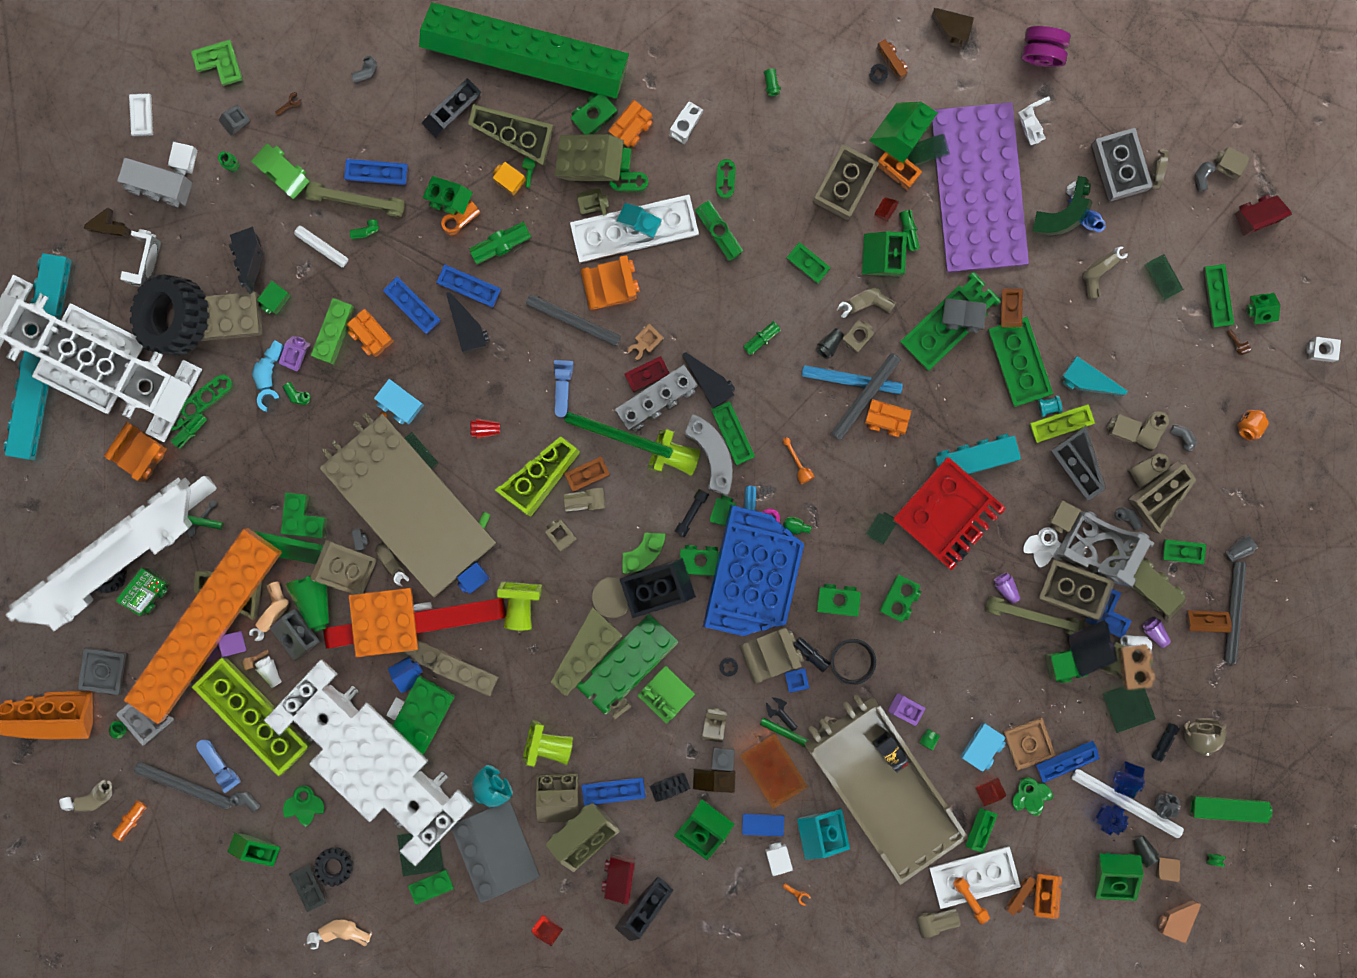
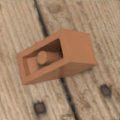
M1192 900L1166 911L1165 915H1162L1158 921V931L1186 943L1201 904Z

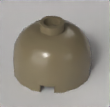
M1199 718L1196 719L1197 723L1190 724V721H1188L1184 725L1186 743L1192 750L1201 755H1211L1220 750L1226 742V724L1220 725V721L1217 719Z

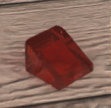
M883 198L874 215L885 222L889 221L899 201Z
M998 777L976 787L984 806L998 802L1006 797Z
M542 915L531 932L536 938L552 946L563 931V928L545 915Z

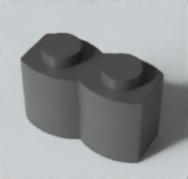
M945 299L942 325H946V329L958 330V327H964L967 332L978 333L979 330L984 329L987 304Z

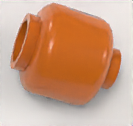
M1261 410L1246 411L1237 425L1239 434L1247 440L1260 439L1269 426L1266 414Z

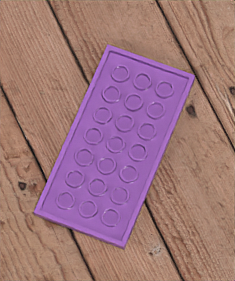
M1013 103L936 109L935 111L938 113L932 121L946 272L1028 265L1029 259Z

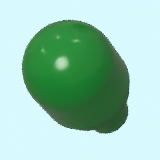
M790 516L783 522V527L793 534L797 535L801 534V532L811 533L812 526L804 524V520Z

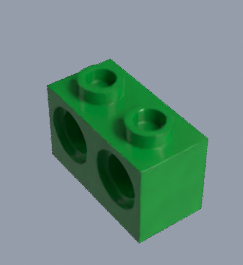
M432 176L422 198L430 202L428 206L436 210L443 208V211L454 215L457 212L464 215L473 192L461 184Z
M897 574L879 612L899 622H903L904 619L908 620L912 613L910 608L912 602H917L922 591L919 590L921 585ZM904 584H908L911 587V593L908 596H904L901 593V587ZM896 602L902 606L901 613L897 615L891 610L892 605Z

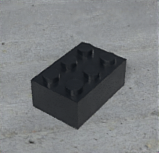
M683 558L619 579L632 618L678 605L696 597Z

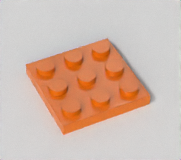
M412 588L349 595L356 657L419 650Z

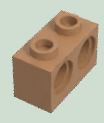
M1146 644L1118 647L1124 689L1153 687L1152 682L1155 681V673L1150 668V661H1152L1151 649ZM1135 650H1138L1141 654L1140 660L1134 662L1131 657ZM1138 671H1141L1144 676L1140 683H1137L1134 679Z

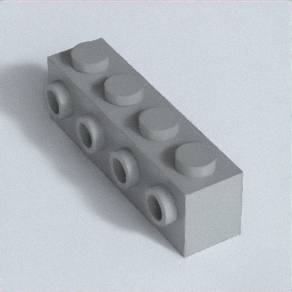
M682 365L616 408L615 411L628 431L633 429L635 432L644 426L643 422L650 418L652 421L662 414L660 411L664 408L671 409L679 403L678 399L685 396V398L693 395L696 392L697 383L685 365Z

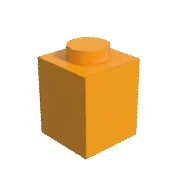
M506 162L502 166L499 164L493 171L494 182L513 196L526 180L523 174Z

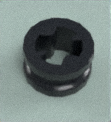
M882 64L874 65L869 72V78L875 84L883 83L888 76V70ZM876 69H879L880 72L884 73V75L881 76V79H878L877 76L873 75V73L876 72Z
M726 657L720 662V671L724 676L730 677L737 673L738 664L735 659ZM732 662L734 664L732 667H735L734 670L725 672L723 664Z

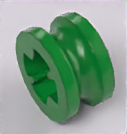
M1207 853L1209 860L1206 861V864L1225 867L1223 861L1226 859V856Z

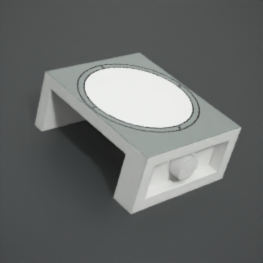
M139 229L138 232H131L133 237L141 242H146L139 274L122 271L120 278L122 281L137 287L145 285L144 282L153 277L161 241L156 239V235Z

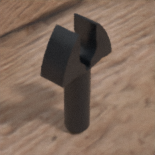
M772 697L778 703L779 711L772 709L766 702L768 716L770 718L773 715L778 716L791 731H795L798 727L797 724L784 711V706L787 702Z

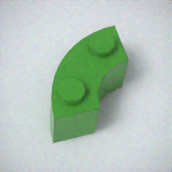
M267 143L251 162L294 199L310 182L304 176L306 172L299 165L294 167L283 157L285 153L278 146L273 148Z
M645 533L643 541L638 548L631 552L623 553L622 574L635 573L652 564L662 551L665 534Z

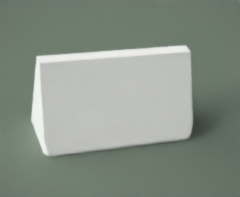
M202 476L189 486L191 488L189 510L217 489L208 476Z

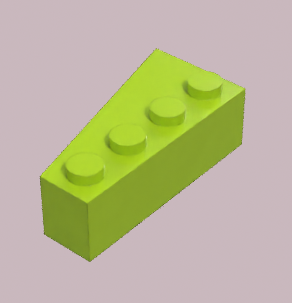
M559 437L544 449L540 455L529 461L524 468L513 474L504 484L497 487L495 491L531 517L579 455L580 451L564 438Z

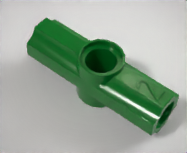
M710 201L704 202L695 209L696 214L709 231L711 238L715 240L728 261L735 259L744 252L728 229V225L722 220ZM721 226L724 228L725 233L718 236L714 233V228Z
M523 221L505 231L500 230L491 234L487 240L470 247L469 250L475 263L478 265L494 256L506 254L514 246L532 237Z

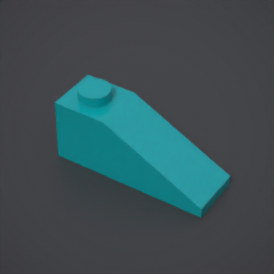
M1078 356L1073 358L1060 377L1063 380V385L1071 390L1075 388L1081 391L1124 396L1128 392Z

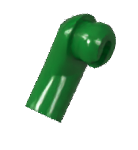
M370 219L367 221L368 227L351 229L349 232L350 238L352 240L365 238L376 233L379 230L378 221Z
M292 382L282 386L291 403L306 405L310 402V394L308 392L296 391Z

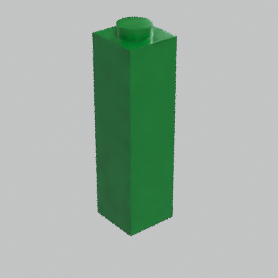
M1191 795L1190 816L1193 818L1269 823V818H1272L1273 808L1270 806V802L1264 800Z

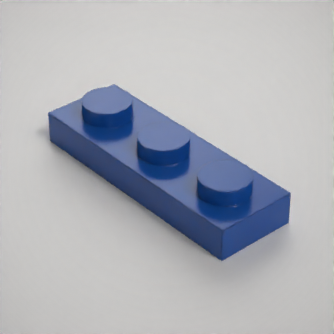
M346 159L344 179L346 181L406 185L408 164Z
M445 264L436 282L438 285L492 308L501 292V288Z
M398 276L383 290L426 335L441 321Z
M1091 741L1068 752H1063L1054 758L1045 760L1036 765L1042 783H1045L1100 758L1094 741Z
M643 777L582 784L584 806L591 803L602 804L646 798Z

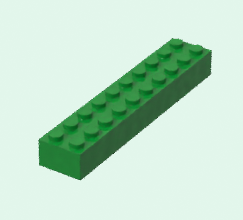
M431 2L420 28L419 47L613 98L618 97L627 70L629 53Z

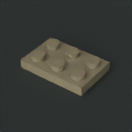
M326 540L310 579L354 595L363 594L377 559Z

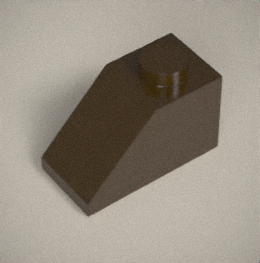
M934 7L931 17L945 40L956 47L966 46L974 17Z
M694 768L693 789L735 793V770Z

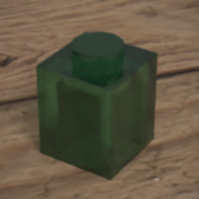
M886 512L883 514L878 513L865 535L884 545L896 526V523L893 522V517Z

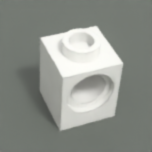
M173 142L168 166L174 173L185 175V173L192 174L198 150L190 145Z
M1322 337L1312 338L1308 342L1306 349L1307 354H1309L1308 359L1326 362L1338 361L1341 340ZM1320 344L1326 347L1325 355L1319 351Z
M781 842L770 844L769 849H765L773 876L793 871L786 844L781 845Z

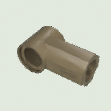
M595 488L585 490V492L564 494L566 512L585 509L588 511L605 509L604 489Z
M956 908L935 914L933 912L925 913L916 917L922 938L938 935L941 931L961 926Z

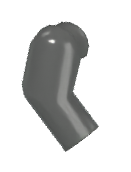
M366 56L363 59L362 70L351 73L354 83L373 76L377 65L372 56Z
M1206 161L1202 163L1196 171L1195 177L1198 191L1208 190L1206 178L1216 169L1213 162Z
M1173 424L1170 433L1182 437L1184 441L1183 448L1187 451H1192L1197 444L1192 431Z
M1125 507L1116 509L1115 518L1117 520L1128 521L1134 531L1143 527L1133 509Z
M236 792L229 798V803L232 806L246 805L252 813L261 807L248 792Z

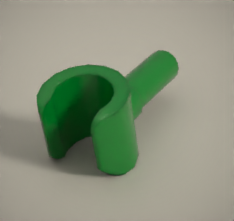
M526 157L522 168L527 169L525 187H530L535 161Z

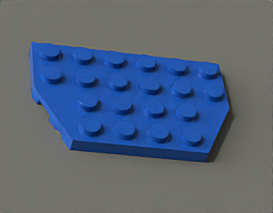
M730 505L702 627L745 636L750 633L768 630L772 627L786 625L804 543L793 536L772 515Z

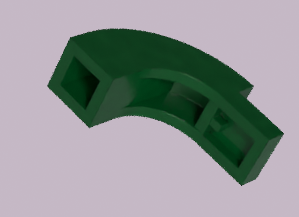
M1077 177L1073 199L1063 211L1058 213L1037 211L1032 231L1036 234L1054 236L1067 233L1076 228L1086 218L1093 203L1090 199L1085 198L1086 195L1089 196L1091 189L1089 180L1086 177Z

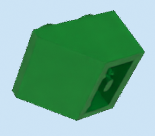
M885 231L864 233L862 275L903 277L906 264L907 232Z

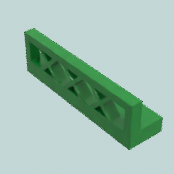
M253 531L282 551L279 556L281 558L316 564L324 546Z

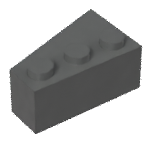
M1085 425L1054 447L1052 452L1089 501L1104 491L1106 485L1087 425Z

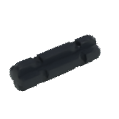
M1173 723L1168 724L1167 732H1164L1157 745L1158 749L1152 755V758L1159 762H1163L1166 756L1165 753H1168L1175 739L1174 736L1180 730V727Z

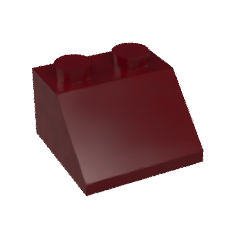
M1269 194L1259 198V203L1252 205L1251 202L1239 206L1240 210L1235 213L1243 236L1286 219L1292 215L1291 210L1278 195L1270 197Z
M611 855L610 860L606 859L604 872H608L607 880H603L601 892L605 893L604 899L629 905L635 858Z

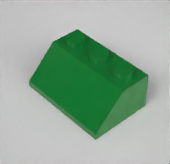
M921 101L896 103L869 141L904 163L938 112Z

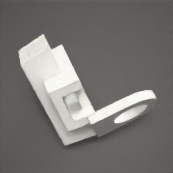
M1050 97L1030 104L1018 112L1025 137L1030 145L1040 143L1046 139L1033 108L1049 101Z

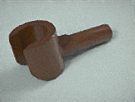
M291 93L289 101L275 111L278 116L290 107L300 106L301 99L297 102L292 101L297 96V93Z
M1231 329L1227 331L1236 345L1238 354L1244 355L1251 351L1250 344L1247 341L1241 343Z

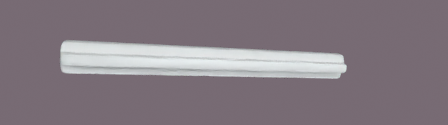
M1076 769L1074 771L1072 780L1175 838H1180L1183 834V827L1168 819L1159 817L1153 810L1082 770Z

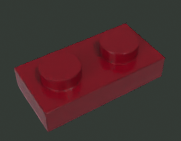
M661 356L624 373L633 393L670 374Z

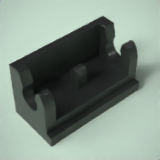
M309 865L289 874L307 912L326 903Z

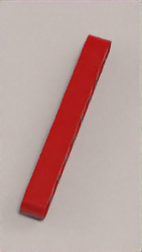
M504 598L414 613L417 633L506 618ZM352 624L323 629L326 649L354 644Z

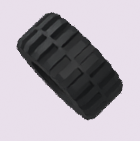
M165 274L149 278L144 282L145 285H141L138 288V294L134 295L132 300L134 301L133 306L130 307V312H132L130 324L133 325L131 329L133 334L137 336L136 340L144 349L153 353L156 351L160 354L173 356L189 353L191 349L198 345V341L204 338L205 335L203 333L209 325L207 324V319L210 317V313L207 312L209 305L208 301L204 299L206 296L203 290H200L199 285L187 278ZM172 301L174 317L170 327L167 329L165 314Z

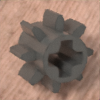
M1166 793L1165 796L1159 795L1155 800L1156 805L1154 808H1156V813L1159 817L1169 820L1171 816L1176 818L1180 813L1181 805L1175 795Z

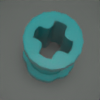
M1059 395L1047 400L1038 399V409L1041 417L1054 412L1062 413V403Z

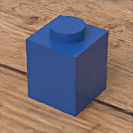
M476 562L457 577L460 581L457 585L464 593L472 594L488 582L490 577L480 564Z
M410 656L388 668L392 681L401 693L411 689L418 676H421L420 673L423 672L417 661L413 662Z

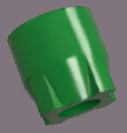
M927 729L918 743L933 751L940 735Z

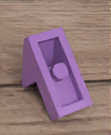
M242 631L224 635L205 662L247 651Z
M897 693L888 712L917 726L926 708Z

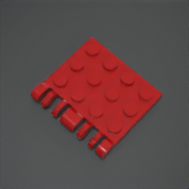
M947 457L893 517V520L952 571L957 564L946 553L948 552L959 562L962 559L961 555L951 548L955 542L964 551L969 552L971 548L960 537L963 536L971 544L975 545L984 534L972 523L975 521L987 531L990 527L978 516L984 511L991 520L996 521L998 517L987 506L989 505L1000 515L1006 508L953 460Z

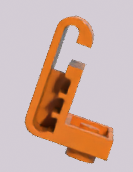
M627 255L619 257L620 260L600 264L595 268L589 269L587 267L580 270L589 310L637 300L636 292H640L637 280H633L631 274L635 272L633 260H628Z
M126 422L104 454V457L115 462L117 466L131 474V477L135 480L145 483L152 475L156 465L162 460L168 448L131 423Z

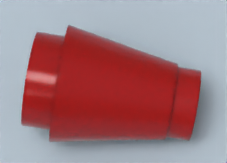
M482 419L470 421L471 437L478 439L500 434V422Z

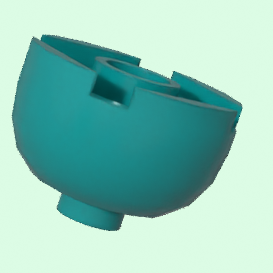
M486 765L474 776L472 782L473 797L479 804L488 807H498L510 799L513 791L508 780L505 778L502 781L498 776L501 772L490 765Z

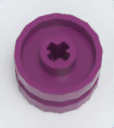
M1028 27L1024 38L1028 44L1023 47L1021 58L1028 63L1039 66H1064L1068 56L1064 49L1068 48L1071 35L1065 30L1054 27Z

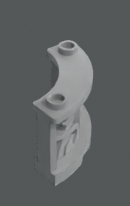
M693 414L686 429L685 437L694 441L707 456L711 471L708 490L728 496L732 482V462L728 448L713 426Z
M1088 510L1080 512L1070 532L1067 533L1061 546L1057 548L1055 555L1077 568L1081 565L1084 569L1085 567L1090 569V573L1110 578L1116 584L1133 587L1136 581L1133 576L1148 547H1152L1154 542L1149 540V536L1143 532L1138 531L1136 533L1117 528L1096 518L1097 515ZM1082 521L1092 526L1090 531L1085 530L1083 527L1086 538L1081 537L1077 533ZM1076 537L1079 542L1069 548L1073 538ZM1106 540H1113L1117 545L1120 556H1111L1099 564L1098 553L1092 545ZM1133 544H1137L1135 548H1130ZM1085 548L1092 551L1093 554L1090 558L1085 557V554L1089 553ZM1115 562V567H1110V564Z

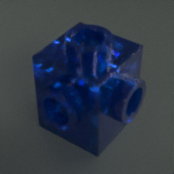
M1125 761L1120 771H1116L1114 774V792L1134 798L1138 791L1141 792L1143 790L1145 768Z
M1103 803L1093 821L1102 826L1100 830L1111 836L1112 833L1119 835L1120 832L1123 833L1126 830L1129 817L1124 815L1125 810L1114 804L1113 807H1110Z

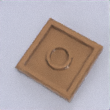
M1038 718L1003 731L1017 771L1056 757L1043 718Z

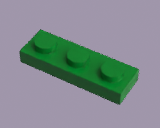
M1226 264L1203 267L1212 328L1234 325Z
M728 401L711 409L736 466L755 458L731 402Z

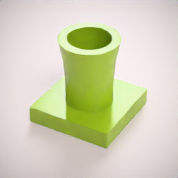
M667 429L659 430L656 442L672 448L673 453L670 458L652 453L647 469L661 472L663 465L666 464L691 476L699 460L700 448L672 443L671 440L674 432Z
M501 582L497 597L508 598L504 628L520 631L532 629L531 600L540 599L542 594L541 584Z
M531 720L522 761L526 765L535 767L537 756H541L567 765L571 754L573 737L543 734L544 725L538 721Z

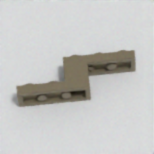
M419 640V650L398 652V655L407 658L410 656L412 661H417L419 664L432 669V672L488 696H491L499 678L496 675L463 662V659Z

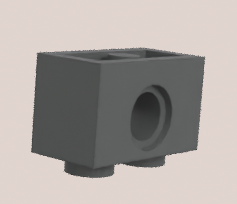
M296 609L281 617L270 627L294 661L308 653L320 642L312 630L307 627Z

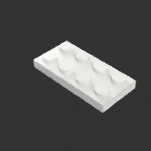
M1009 846L929 867L940 909L967 902L962 893L957 892L953 885V882L959 877H964L970 885L968 889L975 899L1021 887Z

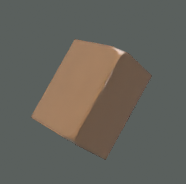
M1159 857L1160 861H1158L1156 878L1179 882L1180 860Z

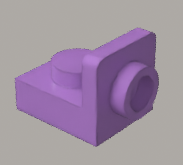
M292 336L285 343L279 364L298 371L305 353L311 344L301 337Z

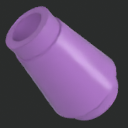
M1008 572L994 579V586L1010 604H1014L1021 599L1013 576H1010Z
M1152 617L1144 622L1142 625L1144 632L1161 648L1170 644L1171 640L1160 619Z

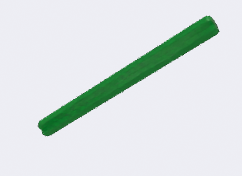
M567 412L564 421L568 424L665 458L672 456L673 449L663 444L571 412Z

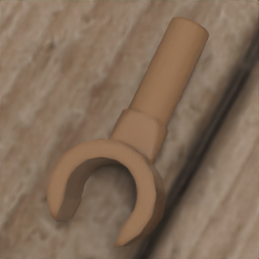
M268 649L256 656L245 658L243 660L244 670L255 668L254 661L269 655Z

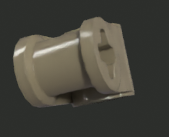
M1162 411L1151 413L1140 428L1135 442L1153 451L1169 424L1168 415ZM1161 417L1160 421L1162 424L1155 425L1156 420L1154 418Z
M1156 454L1129 469V472L1137 485L1142 487L1166 471L1170 466V459L1165 454ZM1156 459L1163 460V463L1161 464L1162 468L1160 466H1155V464L1157 463Z

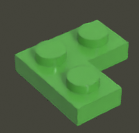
M231 40L191 51L197 72L217 67L223 86L243 80Z

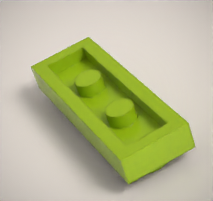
M1087 404L1030 423L1029 425L1035 443L1081 429L1085 425H1093L1095 421L1090 406Z

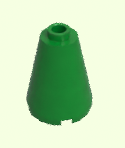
M311 576L286 583V589L307 627L313 629L314 632L326 629L325 625L329 624L327 585L310 579Z

